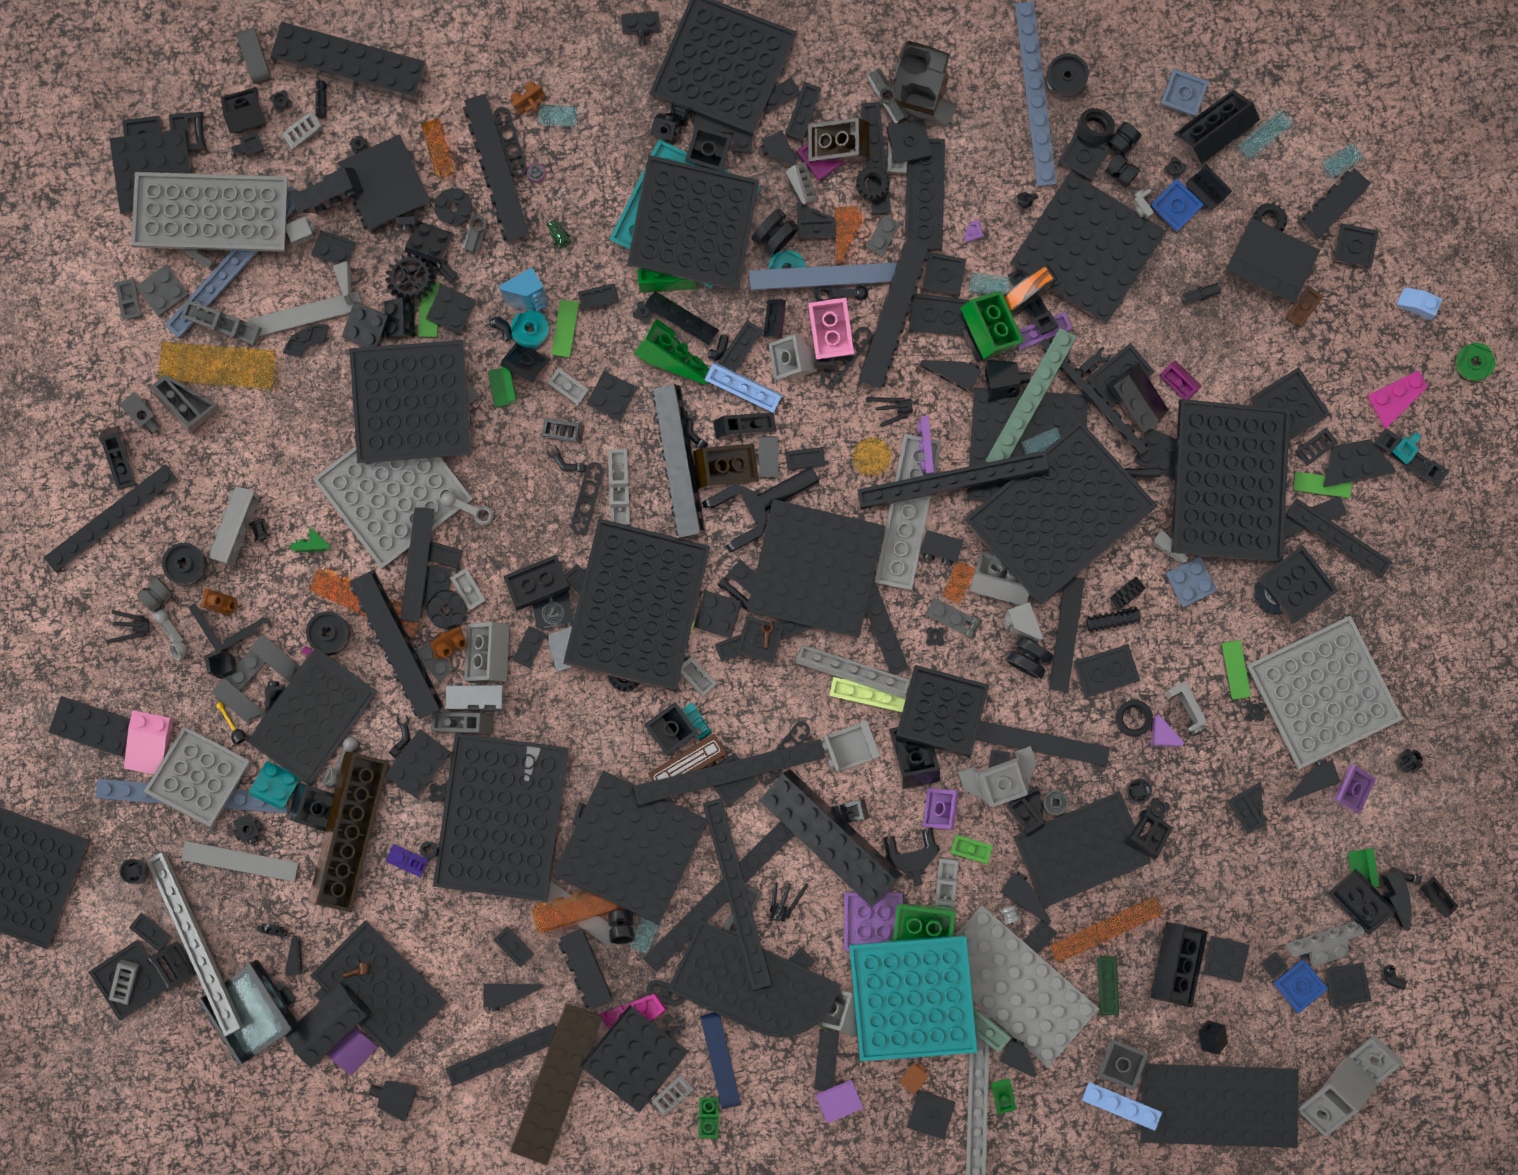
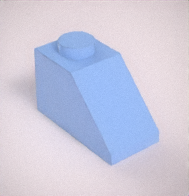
M1404 287L1396 305L1432 320L1436 316L1443 299L1426 291Z

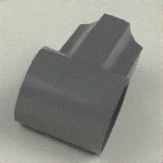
M474 215L469 221L470 226L462 249L469 253L479 254L488 224L483 216ZM476 221H483V226L480 229L474 228V223Z

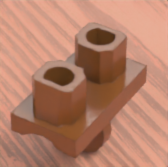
M531 81L525 86L526 93L521 95L519 92H514L510 95L511 104L518 116L524 112L528 113L532 109L535 113L539 112L537 106L546 98L540 84L536 85Z
M205 588L204 598L200 607L230 616L231 612L236 610L237 601L234 600L235 597Z
M456 627L445 634L443 632L438 633L437 638L431 641L430 645L434 652V658L438 660L442 657L447 658L451 656L452 651L456 649L462 650L467 647V642L463 636L462 629Z

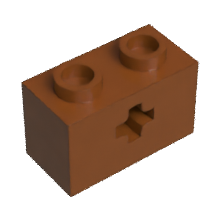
M912 1063L898 1082L915 1095L929 1077L926 1074L928 1070L920 1063L916 1065Z

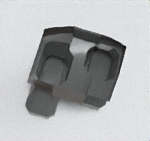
M908 40L901 47L894 70L893 84L897 105L905 108L911 118L923 119L925 122L946 127L951 124L956 107L952 101L943 98L949 78L947 64L950 53Z

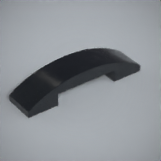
M1019 270L1007 275L1012 287L1027 277V275ZM1041 297L1024 308L1041 336L1059 328Z
M1385 428L1374 444L1418 477L1439 487L1449 473V470L1434 460L1432 462L1419 452L1416 453L1411 462L1405 464L1392 452L1402 438Z

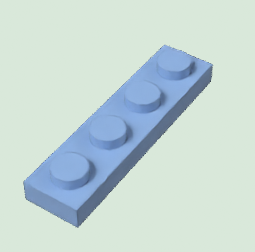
M715 362L712 363L705 377L706 381L773 413L782 397V394Z
M1091 1082L1088 1083L1082 1101L1154 1131L1163 1113Z

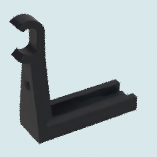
M194 603L188 607L215 651L219 649L228 651L252 634L258 637L259 633L256 631V628L263 623H267L268 627L272 628L269 619L261 618L223 640L224 643L220 644L196 604Z

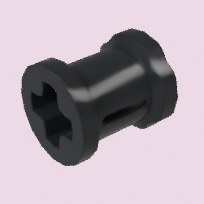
M265 518L249 523V527H252L255 535V542L271 537L264 524L266 522Z
M427 841L421 844L419 851L422 857L433 859L437 857L438 848L435 843ZM430 845H432L431 849H433L434 852L429 853V855L427 856L425 848H429Z

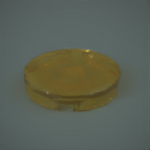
M869 437L861 440L853 451L855 467L865 475L875 476L881 474L888 467L891 460V452L888 445L878 438Z

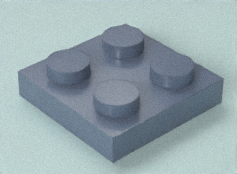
M1173 69L1160 105L1196 118L1209 81Z
M1201 557L1165 573L1182 608L1218 591Z

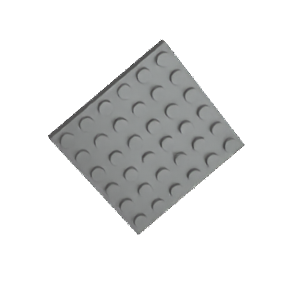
M355 446L313 478L314 482L381 569H384L410 548L415 507L434 509L433 531L461 510L455 506L446 507L442 504L441 497L445 492L454 493L456 499L467 504L473 501L472 497L441 457L357 463Z
M1351 616L1246 666L1298 770L1403 720Z

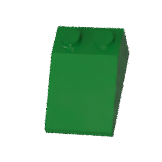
M897 904L893 941L954 936L957 908L939 905Z

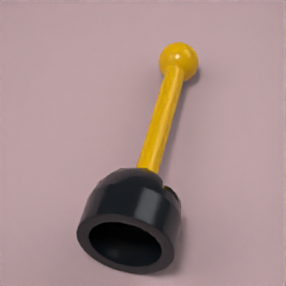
M222 702L217 703V709L221 710L233 730L231 733L233 744L239 745L248 739L246 733L241 729L235 728L224 709V704Z

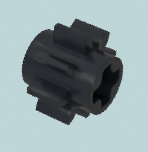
M1408 748L1399 756L1401 759L1399 765L1405 772L1411 771L1414 774L1423 766L1421 763L1423 762V757L1417 750L1411 751Z
M679 1013L676 1014L675 1018L668 1014L669 1020L663 1021L664 1024H667V1028L663 1031L669 1030L671 1032L670 1037L673 1036L674 1032L681 1036L679 1030L686 1029L685 1026H682V1022L685 1019H678ZM676 1019L680 1027L675 1028L673 1031L669 1023Z

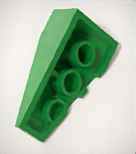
M656 319L634 353L651 365L706 385L708 381L705 380V377L709 371L707 365L698 356H693L687 350L688 346L685 343L681 344L674 337L676 333L671 328Z

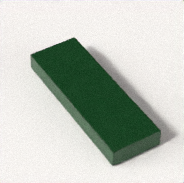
M1117 956L1097 957L1099 1016L1119 1015Z

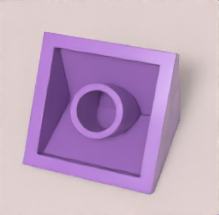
M1159 714L1153 718L1150 747L1178 749L1184 744V741Z
M1352 764L1348 766L1332 801L1360 814L1376 779Z
M928 788L923 827L953 831L959 791Z
M355 1026L327 1054L334 1063L352 1075L378 1046Z
M852 1080L816 1094L827 1123L863 1109Z

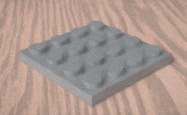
M183 726L145 788L144 793L199 823L212 828L251 762Z

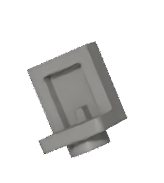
M1150 188L1146 191L1142 189L1135 194L1136 198L1133 204L1136 207L1135 211L1141 218L1150 219L1154 213L1145 201L1152 193Z

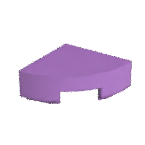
M978 219L971 222L967 227L965 243L984 238Z

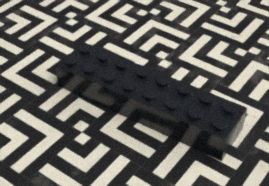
M282 21L270 55L273 63L413 102L418 101L428 68L423 60Z
M791 769L782 773L759 800L871 907L878 904L903 876Z

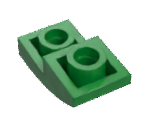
M700 1097L698 1138L718 1140L719 1098Z

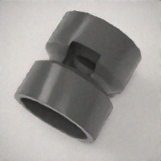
M155 577L148 583V588L144 587L136 594L153 613L161 606V601L166 602L173 595L158 577Z
M1059 790L1047 793L1042 800V809L1046 814L1053 817L1063 814L1069 805L1068 797Z

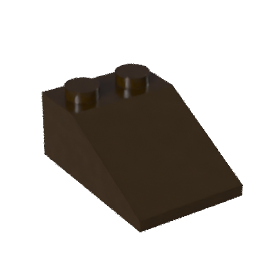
M858 117L808 124L809 162H850L869 159L868 121Z
M754 444L705 447L693 451L698 489L759 481Z

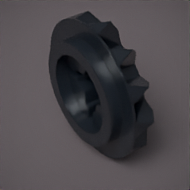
M262 923L261 926L257 925L256 929L260 933L285 937L288 934V931L284 930L285 927Z

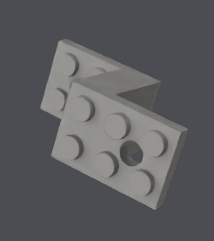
M1374 1034L1340 1062L1324 1086L1300 1105L1298 1112L1327 1137L1359 1112L1376 1086L1398 1069L1404 1061Z

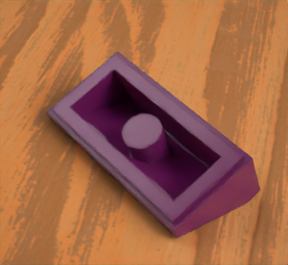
M1176 360L1171 362L1159 375L1183 399L1189 400L1202 387Z

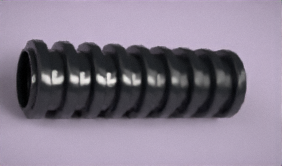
M1134 607V609L1128 608L1127 611L1122 609V612L1117 610L1116 613L1112 611L1110 614L1106 612L1104 615L1098 614V616L1093 615V617L1087 616L1086 618L1087 629L1090 633H1093V630L1098 632L1099 629L1103 631L1105 628L1122 627V625L1128 626L1129 623L1131 625H1134L1135 622L1140 624L1141 621L1140 612L1137 607Z

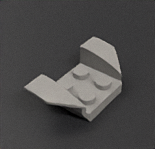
M1031 746L1015 751L1016 759L977 772L973 766L959 771L958 774L964 790L984 800L991 808L1028 795V784L1037 764Z

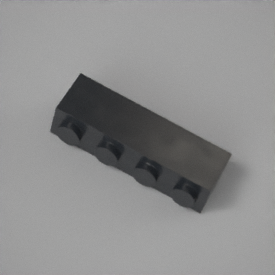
M1355 168L1351 172L1347 170L1340 178L1342 180L1338 186L1334 184L1327 191L1329 195L1325 199L1321 197L1314 205L1316 209L1312 213L1308 211L1302 217L1303 223L1301 227L1316 241L1326 233L1370 186L1371 182Z

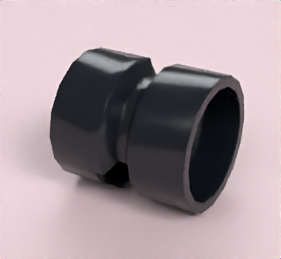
M1123 121L1116 129L1117 134L1113 133L1106 143L1117 155L1121 153L1126 157L1132 150L1131 145H1136L1142 138V135L1133 125Z
M1119 153L1106 168L1105 173L1112 179L1117 178V183L1123 188H1127L1141 169L1133 163L1129 164L1128 159Z
M1134 779L1125 787V798L1131 804H1143L1152 796V787L1145 779Z
M128 859L120 867L121 878L129 884H142L149 877V867L142 860Z
M617 910L608 914V925L611 927L609 930L611 943L627 944L635 940L634 928L631 927L634 924L632 912Z

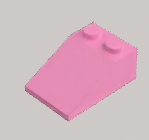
M846 298L808 303L816 360L853 355L854 349Z
M132 711L127 736L124 769L155 774L167 754L174 719Z

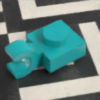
M1417 431L1408 438L1405 436L1392 452L1405 464H1408L1418 452L1419 448L1416 444L1422 436Z

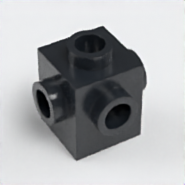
M671 113L657 114L654 117L650 135L659 137L664 142L674 140L681 133V119L675 118L676 116Z
M250 813L233 821L236 828L234 834L238 841L241 840L242 843H248V845L259 841L258 837L262 836L263 826L259 819H255L254 814Z

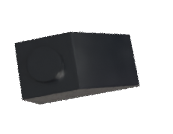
M782 130L761 139V152L764 157H768L769 161L787 168L797 164Z
M1016 1038L1013 1041L1009 1040L999 1061L1036 1078L1037 1074L1028 1049L1023 1047L1024 1042Z

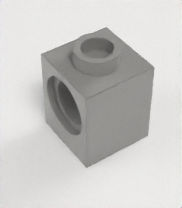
M306 217L286 224V231L293 246L315 238L313 234L316 231L312 221L308 222Z

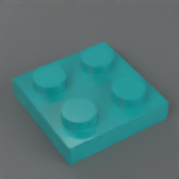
M266 761L250 788L249 795L284 811L301 779L288 770Z

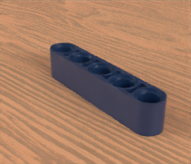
M716 1013L702 1015L700 1019L722 1110L740 1106L741 1101L721 1017Z

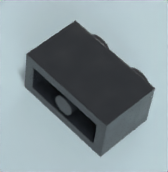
M926 530L920 554L923 555L924 559L934 561L935 558L942 560L941 563L944 565H956L964 540Z

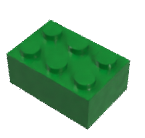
M1002 291L971 299L960 308L983 360L1012 351L1024 342Z

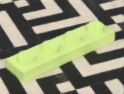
M833 677L829 694L830 697L901 713L906 697L903 699Z

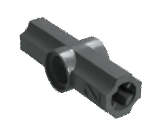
M881 69L871 72L866 78L878 96L880 104L885 108L895 125L904 122L909 118V115L905 108L897 105L894 88L891 87ZM891 94L893 98L891 100H885L883 98V95Z

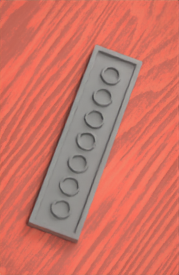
M904 434L895 482L926 475L925 471L921 469V460L924 459V453L919 450V441H922V437ZM931 439L934 473H936L942 441ZM931 495L890 504L874 583L912 591Z

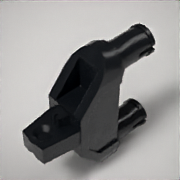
M928 828L929 837L927 836L926 829L921 830L925 847L922 850L900 854L897 850L895 836H890L891 845L889 844L888 837L883 838L887 854L885 859L895 868L907 873L908 877H913L915 886L923 885L921 875L925 874V869L940 851V847L935 842L933 828Z

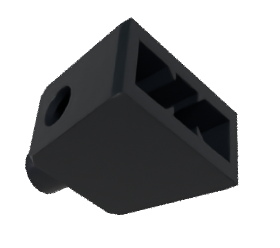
M986 360L985 377L989 400L1018 395L1020 384L1030 382V373L1019 372L1016 362Z
M386 1080L383 1087L373 1084L369 1095L379 1099L377 1108L405 1122L407 1121L418 1085Z

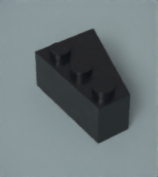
M343 167L324 176L323 180L315 185L310 182L306 184V189L302 191H296L295 189L290 191L298 212L322 215L328 211V208L342 204V200L356 196V192L360 191L362 186L355 169Z

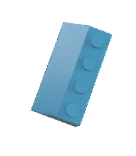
M533 268L499 285L501 294L508 306L539 312L547 307L546 304L549 303L544 287Z

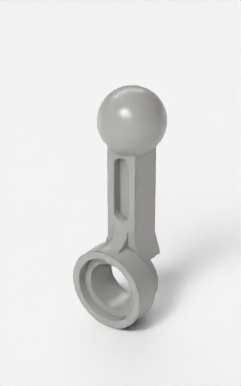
M445 492L441 497V502L444 506H455L474 515V519L478 524L486 525L493 519V512L487 506L473 507L456 499L455 494L452 492ZM481 510H486L489 513V518L486 521H481L478 518V513Z
M159 609L155 611L153 615L154 621L161 625L172 641L169 644V651L172 657L180 661L187 654V649L181 642L183 638L169 620V614L166 610Z
M347 737L343 741L344 748L336 767L326 770L322 779L323 786L329 788L337 784L345 751L353 752L358 748L356 738Z

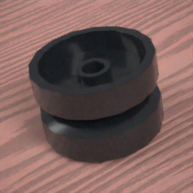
M1071 53L1060 54L1052 60L1048 67L1045 80L1047 89L1051 95L1060 100L1067 101L1077 98L1086 88L1089 77L1088 66L1078 55Z
M779 208L760 224L752 235L751 240L758 246L765 244L764 252L773 257L789 243L798 231L799 226L793 220L786 221V214Z
M181 542L174 544L167 549L163 556L162 568L164 574L169 580L181 587L198 585L208 573L209 564L207 557L200 549L190 543ZM187 562L188 566L183 568L184 563Z
M325 611L316 614L310 619L306 627V638L312 648L316 647L327 656L338 655L347 648L351 639V630L346 620L334 612ZM328 631L331 633L330 637L326 636Z
M1017 636L1013 646L1018 652L1009 651L1005 661L1024 674L1041 680L1046 672L1042 665H1050L1054 655L1039 644Z

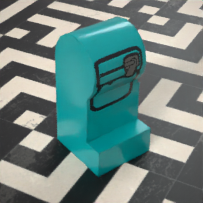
M693 702L682 709L685 716L698 732L695 736L699 741L712 733Z

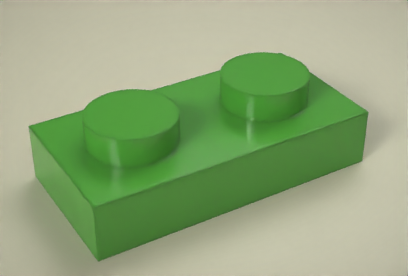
M955 835L950 853L988 864L993 845Z

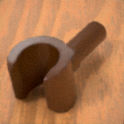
M765 620L762 623L761 628L765 635L764 648L769 646L770 632L774 627L773 620L771 621V627L765 626Z
M358 963V970L343 973V978L358 974H368L369 963Z

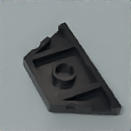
M1371 439L1337 445L1331 449L1323 487L1395 474L1396 470Z

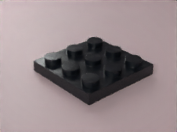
M1299 367L1250 398L1255 406L1290 409L1289 441L1330 416L1325 405Z
M1303 545L1258 578V581L1292 625L1338 591Z
M138 939L89 971L90 976L119 1021L166 991L165 985L154 967L147 962L146 959L150 956ZM120 960L139 964L128 1005L109 1000L117 964ZM120 976L122 979L130 980L128 977ZM118 983V986L128 988V986ZM116 991L115 993L118 995L126 996V993Z

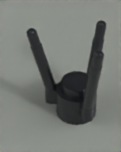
M866 397V401L896 402L895 405L875 408L876 411L896 409L897 414H901L881 423V427L900 419L908 418V414L913 413L910 398Z
M111 611L112 614L135 619L133 622H113L112 624L115 626H130L133 632L136 633L108 639L106 643L144 637V634H149V618L120 611Z
M775 882L769 910L772 912L770 917L785 922L786 918H790L791 912L804 894L808 884L806 883L787 910L788 907L785 906L791 884H787L781 903L776 904L778 883Z

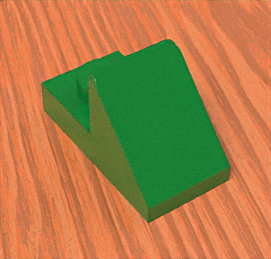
M310 527V542H307V539H297L296 543H290L293 553L332 551V547Z
M1010 1078L992 1082L990 1087L997 1114L1016 1110Z

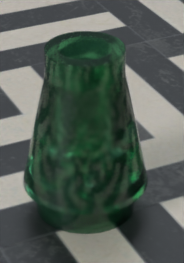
M557 220L550 221L547 227L554 245L558 246L559 249L569 245L571 235Z

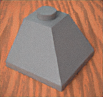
M798 334L769 343L775 381L801 377L817 372L814 366V352Z
M839 990L831 1009L817 1025L856 1036L857 1022L854 994Z

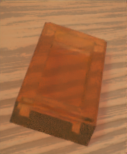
M958 561L942 596L960 604L975 568Z

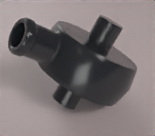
M1019 193L1016 197V204L1021 208H1029L1034 200L1038 199V194Z

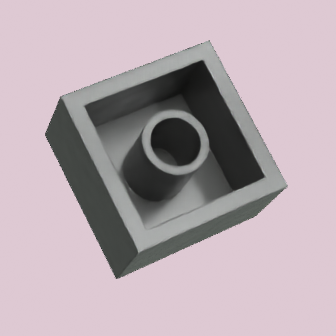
M1110 1039L1096 1076L1135 1091L1149 1054Z

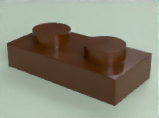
M1308 285L1285 317L1301 328L1324 296Z

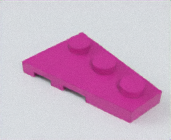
M1418 370L1369 394L1367 397L1385 429L1428 386Z
M652 994L599 1015L603 1017V1022L610 1030L629 1005L651 1022L665 1012L667 1008L656 994Z

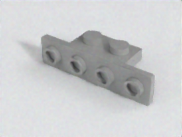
M1356 921L1349 922L1336 928L1287 943L1286 948L1293 957L1309 953L1310 963L1315 967L1349 956L1348 940L1364 935L1365 930Z

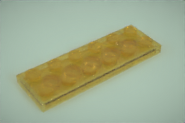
M162 342L158 380L166 374L178 382L272 389L276 352L272 350Z

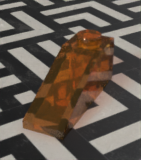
M439 118L421 123L436 176L455 172Z
M858 206L835 207L837 266H842L858 231V223H862V212H858Z

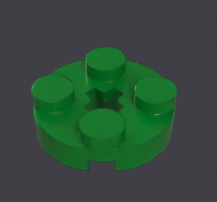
M1472 343L1459 351L1456 357V370L1469 381H1482L1493 372L1496 361L1488 346L1482 343ZM1477 357L1478 362L1481 364L1474 367L1471 359L1474 360Z

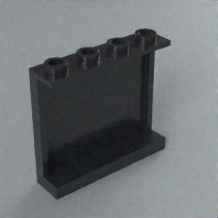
M400 134L338 162L340 168L337 170L343 167L355 169L362 189L356 192L357 195L354 196L355 202L352 204L356 212H361L363 218L360 221L364 230L368 229L370 233H373V229L395 220L396 217L404 216L423 206L425 208L433 206Z

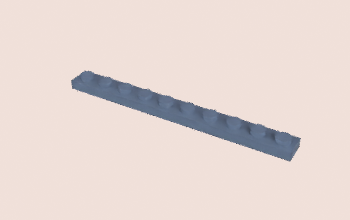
M1034 1L1015 3L1037 188L1056 186Z
M292 185L288 188L286 221L297 210L290 191L295 190ZM232 250L188 300L209 307L259 251ZM186 302L164 325L179 339L195 323L181 317Z
M97 780V799L163 804L144 793L148 783ZM234 790L224 809L288 814L289 802L283 811L249 795V791Z

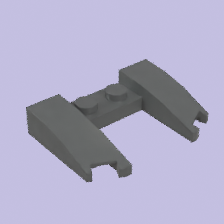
M263 634L237 664L236 673L223 678L211 691L249 725L252 724L250 719L259 715L263 718L265 712L241 692L242 689L266 663L287 681L293 677L295 668L299 669L300 667Z

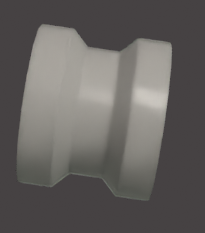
M1018 904L1000 910V913L1004 916V925L1023 919L1022 915L1018 912Z

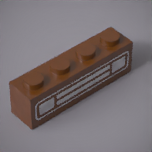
M715 734L652 770L648 775L654 781L706 768L712 763L717 765L725 760L726 752Z

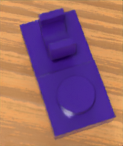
M393 844L385 862L418 877H422L429 860Z

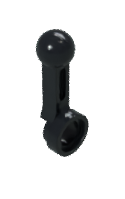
M824 286L816 288L813 293V299L815 302L832 300L834 298H855L863 301L867 299L869 292L864 286H858L855 289H834ZM819 291H826L828 299H822L819 296Z

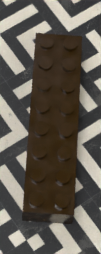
M345 751L308 903L352 913L389 761Z
M565 1002L512 1142L511 1153L547 1166L583 1071L581 1064L590 1053L603 1017L601 1015Z

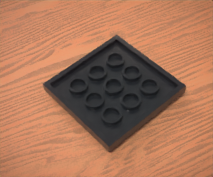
M186 129L109 138L120 214L133 212L135 172L192 174Z
M915 665L895 738L970 758L989 685Z
M629 1005L581 1064V1068L640 1113L688 1051Z

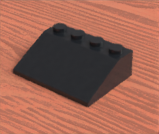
M1251 217L1226 267V271L1295 303L1321 250Z

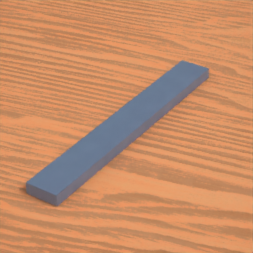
M897 263L749 271L750 291L890 283Z

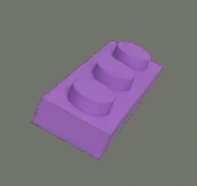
M1066 312L1053 316L1059 328L1067 332L1072 331V326ZM1033 324L1020 329L1019 331L1024 342L1018 346V350L1021 351L1039 344L1044 338L1047 340L1054 338L1059 328L1042 336Z
M921 416L920 422H917L918 433H922V441H919V450L924 453V459L921 460V469L925 471L926 475L934 474L929 416Z

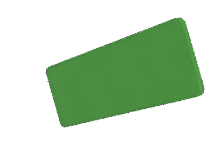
M435 281V286L430 285L433 292L426 291L429 296L428 298H425L424 295L420 296L422 302L419 305V337H437L438 325L426 320V316L439 291L440 283L438 281Z
M560 300L552 355L570 357L579 307L578 302Z
M1296 472L1293 490L1350 498L1352 482L1324 488L1325 475Z
M1241 641L1222 643L1232 699L1250 697L1251 693Z

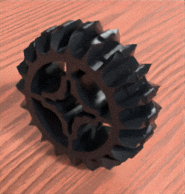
M407 253V258H404L403 254H401L400 261L394 258L395 265H388L392 271H386V275L390 276L385 278L386 283H390L387 285V289L392 290V296L397 295L396 299L404 298V301L410 299L411 303L414 304L415 298H417L419 302H422L420 296L424 295L425 298H428L429 296L426 291L433 292L430 285H436V282L432 280L437 278V275L433 273L435 268L434 266L430 267V260L425 262L424 258H419L415 255L412 258L410 253ZM418 265L419 267H415L414 269H407L405 266ZM401 271L403 273V278L397 285L396 277L398 272ZM425 271L426 279L424 284L421 286L419 283V278ZM407 274L414 277L416 284L408 279ZM414 287L416 291L407 292L403 291V289Z

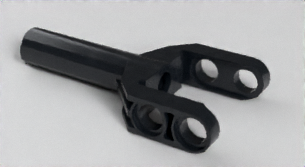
M809 467L762 493L734 484L704 500L702 504L705 509L715 508L739 494L742 495L741 499L755 525L758 524V526L732 539L725 546L728 552L731 553L762 537L773 499L785 502L819 484V479L814 469Z

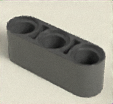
M255 27L236 33L253 84L271 78Z

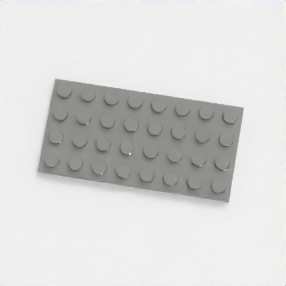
M135 172L131 246L134 248L285 252L288 177Z
M981 905L955 935H967L973 1002L987 1014H990V1017L1014 1038L1024 1042V1047L1049 1067L1099 1008Z

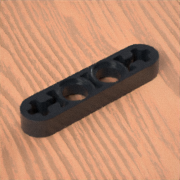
M499 107L494 111L493 115L511 174L515 178H522L527 174V166L512 117L507 108ZM499 113L507 114L505 116L507 125H503L501 118H497L500 116ZM510 129L513 131V136L508 139L502 136L503 131ZM516 147L518 148V154L510 156L508 149ZM518 160L520 167H524L521 169V173L513 171L516 169L514 162Z
M859 327L852 335L853 346L857 348L855 355L835 358V363L839 360L844 361L846 367L844 370H837L834 365L833 371L836 374L832 378L833 384L828 383L826 385L824 377L829 378L832 372L827 369L820 377V383L823 388L833 389L870 343L872 333L869 328ZM867 332L868 339L866 340L865 338H863L860 342V345L863 346L860 347L858 343H856L860 338L859 333Z
M597 462L590 463L586 468L574 510L571 529L577 535H583L587 532L603 477V468ZM595 466H597L598 471H600V473H596L594 477V480H598L597 483H595L592 480H587V478L591 479L592 472L589 470L594 469ZM588 484H592L595 487V491L591 495L584 492V488ZM588 503L590 510L582 513L579 510L580 504ZM577 514L588 517L587 520L583 518L582 524L585 527L581 528L580 531H577V527L574 526L575 523L578 524L580 521V517H576Z
M805 722L796 723L776 750L784 748V744L788 740H792L795 745L804 743L810 734L809 725ZM798 726H805L807 733L805 735L801 734L798 737L801 740L800 743L795 738L790 737L792 733L796 736L798 733L796 728ZM783 769L778 770L776 774L772 771L770 781L767 779L763 781L761 774L758 775V780L763 785H769Z

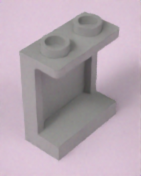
M1186 681L1164 693L1167 700L1178 695L1193 722V726L1184 730L1186 734L1191 732L1193 735L1204 729L1203 725L1207 723V720Z
M867 720L835 733L824 735V740L821 741L824 752L828 751L830 759H828L831 770L835 769L836 773L880 758Z

